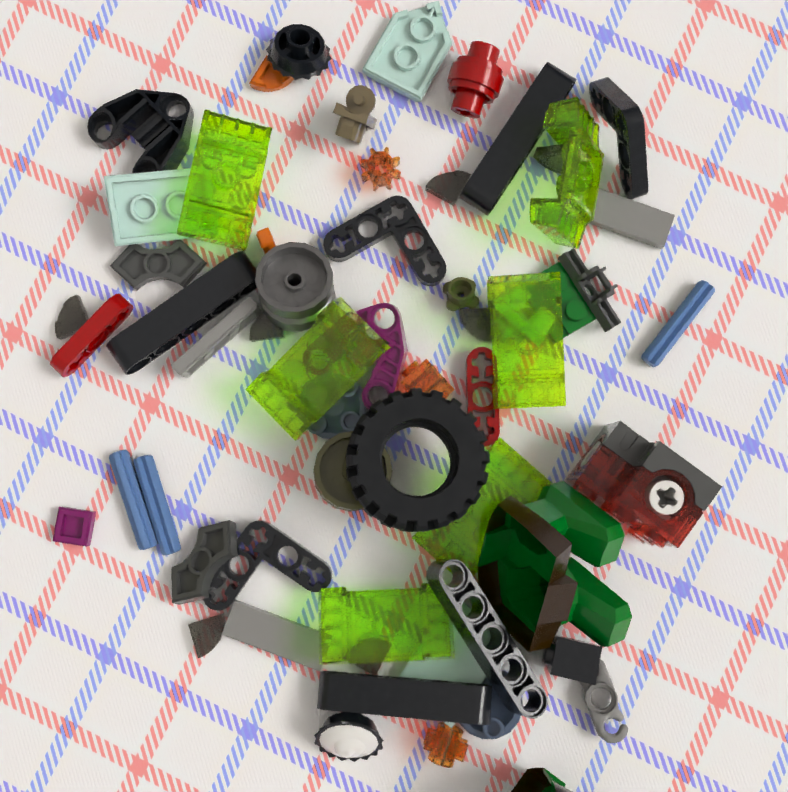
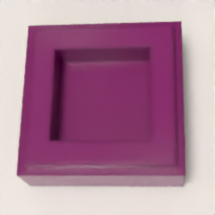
M59 507L53 541L86 547L90 546L96 511Z

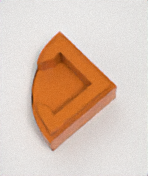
M266 55L249 82L251 88L255 90L273 92L288 86L294 78L291 76L283 77L280 71L273 70L272 63L267 60L268 56Z
M268 227L257 231L256 236L266 254L276 246Z

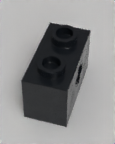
M555 635L551 646L543 651L542 662L548 665L547 670L551 675L596 685L602 647L593 643Z

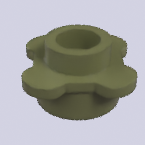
M458 277L443 285V293L447 295L448 299L446 308L450 311H457L459 308L465 307L470 309L476 308L479 305V298L475 296V282L465 277Z

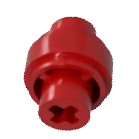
M472 41L467 56H459L457 61L452 63L447 82L449 84V91L455 95L451 106L453 112L464 117L478 119L480 118L483 105L491 104L495 98H498L504 78L502 76V69L496 65L500 50L496 46L482 41Z

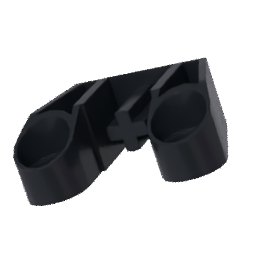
M135 89L99 107L90 116L87 129L89 136L96 145L107 150L118 146L129 135L133 136L142 148L146 150L136 162L132 173L172 170L178 168L189 150L194 112L187 98L180 94ZM181 104L186 107L185 114L178 117L169 116V110L172 106ZM106 124L112 125L110 136L106 140L99 139L97 136L98 129Z

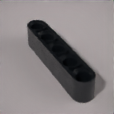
M550 62L544 65L460 194V199L487 216L491 213L570 93L577 80L576 78Z
M244 251L234 253L113 337L107 343V349L125 375L139 371L257 288L255 283L256 267Z
M438 559L432 562L426 572L428 584L504 706L509 711L529 719L542 716L548 705L546 692L468 567L457 559ZM447 566L453 573V578L449 585H446L443 580V572ZM469 598L472 603V609L466 616L463 613L462 605L464 600ZM486 629H489L491 639L487 646H484L482 635ZM508 660L510 669L508 674L503 677L502 665ZM527 691L529 699L527 704L522 707L521 698Z
M320 671L317 709L489 725L491 723L492 685Z

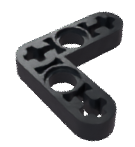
M609 77L593 81L589 84L592 105L599 115L616 131L620 181L624 194L628 199L646 195L648 193L645 124L639 106Z
M395 195L334 228L324 238L323 246L326 255L335 262H343L392 235L421 284L432 287L443 281L446 275V263L412 204L403 196ZM396 205L398 209H406L403 211V219L399 220L398 217L393 216L386 220L388 228H383L382 220L377 214L382 213L384 219L392 214V206ZM364 221L374 222L378 227L377 233L370 238L362 236L358 231L361 223ZM353 229L355 239L360 244L354 246L352 239L344 245V252L340 253L337 249L330 250L334 246V239L338 238L341 242L349 239L350 234L348 230ZM410 233L420 234L424 240L423 246L417 250L409 249L404 242L406 236ZM428 249L432 252L428 253L426 257L430 265L439 266L436 273L437 277L434 278L430 274H423L425 263L422 258L417 262L413 259L422 256Z
M258 520L250 523L237 539V554L248 559V571L243 575L235 574L230 567L232 559L228 560L214 575L210 585L209 598L203 600L207 607L214 611L228 608L236 600L263 559L311 592H320L329 586L332 580V570L327 562L267 521ZM264 527L267 530L265 537L268 541L267 543L260 542L253 550L259 553L256 559L250 551L240 548L242 543L246 547L250 546L255 538L251 533L252 530H260ZM284 546H291L297 551L298 559L291 566L282 564L278 558V553ZM304 556L311 559L306 566L312 570H316L318 567L324 570L322 573L323 578L326 579L324 583L317 581L315 584H311L309 582L311 575L305 570L301 571L300 576L294 572L302 564ZM224 572L229 579L239 582V585L236 587L234 583H231L224 593L228 597L227 601L222 599L219 602H215L213 600L215 593L212 591V588L217 589L224 584L227 578L220 576Z

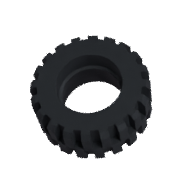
M410 388L409 392L401 393L399 390L390 393L384 400L381 401L379 399L370 406V409L360 417L351 434L345 459L346 475L352 488L351 492L370 517L373 516L381 524L389 528L392 527L405 532H424L447 526L467 513V509L475 504L481 496L479 491L487 482L489 473L485 472L486 464L490 463L489 451H485L483 445L487 441L483 430L478 431L474 423L477 419L472 412L466 414L460 408L461 402L455 398H452L451 401L443 398V392L432 390L430 393L422 392V388ZM409 427L427 429L437 435L448 450L450 457L448 476L444 483L430 494L412 496L402 493L390 484L384 474L382 467L384 447L387 441L402 429Z

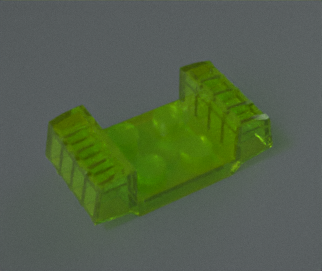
M574 97L550 103L543 123V128L562 148L564 163L562 174L558 176L556 181L558 198H531L529 215L530 223L542 231L553 243L579 249L586 226L594 220L604 153L599 148V124L595 123L594 118L589 115V111H586L585 106L580 103V99Z
M207 109L204 110L177 235L241 251L247 249L268 153L271 127L243 121L239 118L226 116L225 114H218Z
M560 272L488 276L487 300L491 317L494 409L566 406Z
M342 297L331 301L314 318L316 323L270 370L261 372L245 389L295 441H298L391 348Z
M500 437L486 450L490 454V463L486 464L485 472L489 474L486 484L479 491L481 496L477 502L467 509V513L464 516L449 523V525L439 529L415 532L412 536V539L436 560H460L468 567L473 576L478 572L477 565L485 532L497 505L510 495L522 504L537 501L542 488L553 484ZM447 566L446 569L452 573V570Z
M421 583V588L347 591L346 587L321 588L318 592L319 665L455 659L453 623L428 583Z

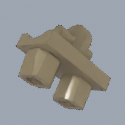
M363 85L354 86L346 95V106L336 102L333 113L341 117L335 135L361 144L366 127L375 128L377 119L369 114L375 108L376 98L370 88Z

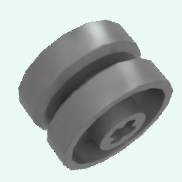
M288 242L275 246L263 255L256 268L255 283L263 313L272 324L286 331L302 332L315 328L328 317L334 301L333 271L328 258L319 249L299 242Z

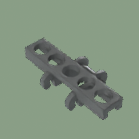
M574 248L560 255L558 260L603 330L607 332L620 324V319L607 298L615 294L614 289L618 285L612 286L603 273L607 269L606 266L601 269L595 266L588 270ZM596 276L606 289L599 295L589 281ZM585 287L590 291L591 296L587 294Z

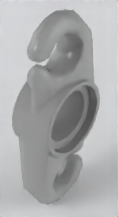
M600 659L596 685L580 681L579 683L583 686L585 703L598 736L607 743H617L626 737L628 727L625 724H621L617 733L614 734L608 733L605 730V722L608 719L622 722L624 716L619 710L618 696L606 665ZM596 688H605L610 692L611 702L606 708H596L591 703V693Z

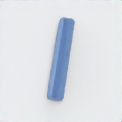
M701 280L695 285L642 354L641 358L651 367H656L662 362L715 293V288L711 284Z
M127 450L114 452L109 455V461L138 548L146 550L158 545V541L130 454Z
M152 455L138 457L134 459L133 463L161 554L170 555L181 550V545Z

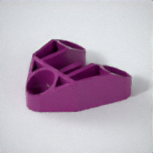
M379 303L344 315L309 346L303 356L304 366L310 373L322 375L330 372L336 367L343 355L349 351L364 326L367 330L352 353L351 358L368 368L384 340L388 341L387 348L371 373L373 374L362 392V401L368 409L373 404L369 399V391L372 387L381 386L388 395L398 391L408 353L402 315L399 309L390 303ZM382 308L390 309L395 319L393 325L385 329L379 327L375 320L376 313ZM317 349L324 350L329 356L328 365L323 369L316 368L311 362V355Z

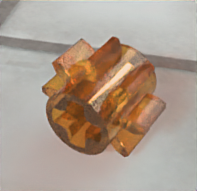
M386 147L384 151L378 152L371 148L369 159H361L360 161L361 167L367 170L361 175L362 181L367 182L370 180L373 183V191L383 186L391 190L392 179H401V172L394 169L399 166L400 157L392 158L389 155V147ZM380 165L381 168L386 169L387 172L381 173L379 169L375 170V167Z
M438 722L436 730L428 727L423 742V749L429 751L428 759L434 764L446 768H452L455 759L464 762L469 746L467 744L468 740L462 738L464 731L456 725L450 728L444 722Z

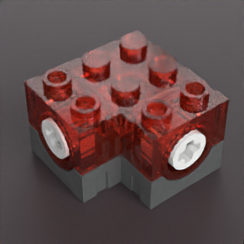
M622 421L607 424L602 428L589 446L590 448L586 450L565 479L572 484L575 490L591 502L599 504L600 508L621 524H626L629 527L626 532L642 544L645 542L651 546L655 544L662 549L665 545L673 546L674 548L680 547L702 516V511L707 509L722 488L720 484L661 441H656V443L647 441Z

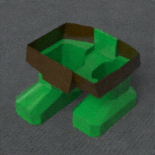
M565 481L544 486L537 501L522 504L510 495L497 505L488 522L477 565L478 585L508 633L528 652L549 648L559 627L568 622L601 647H609L625 639L632 619V614L626 601L573 557H569L571 552L594 567H601L617 561L625 537L620 522Z

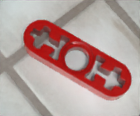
M115 294L110 297L55 353L50 361V365L62 377L73 374L128 318L133 310V305L121 294Z
M477 347L469 353L465 362L467 414L469 412L473 414V411L477 413L493 411V417L486 416V427L493 430V434L488 435L487 441L483 443L484 447L495 443L500 434L498 362L495 353L491 349ZM479 354L484 355V360L491 363L484 370V379L492 377V383L487 381L472 383V377L479 378L478 366H472V361L477 360ZM483 387L491 392L492 401L488 406L480 407L474 403L473 392L477 388ZM480 416L476 417L477 421L474 423L476 428L480 427Z

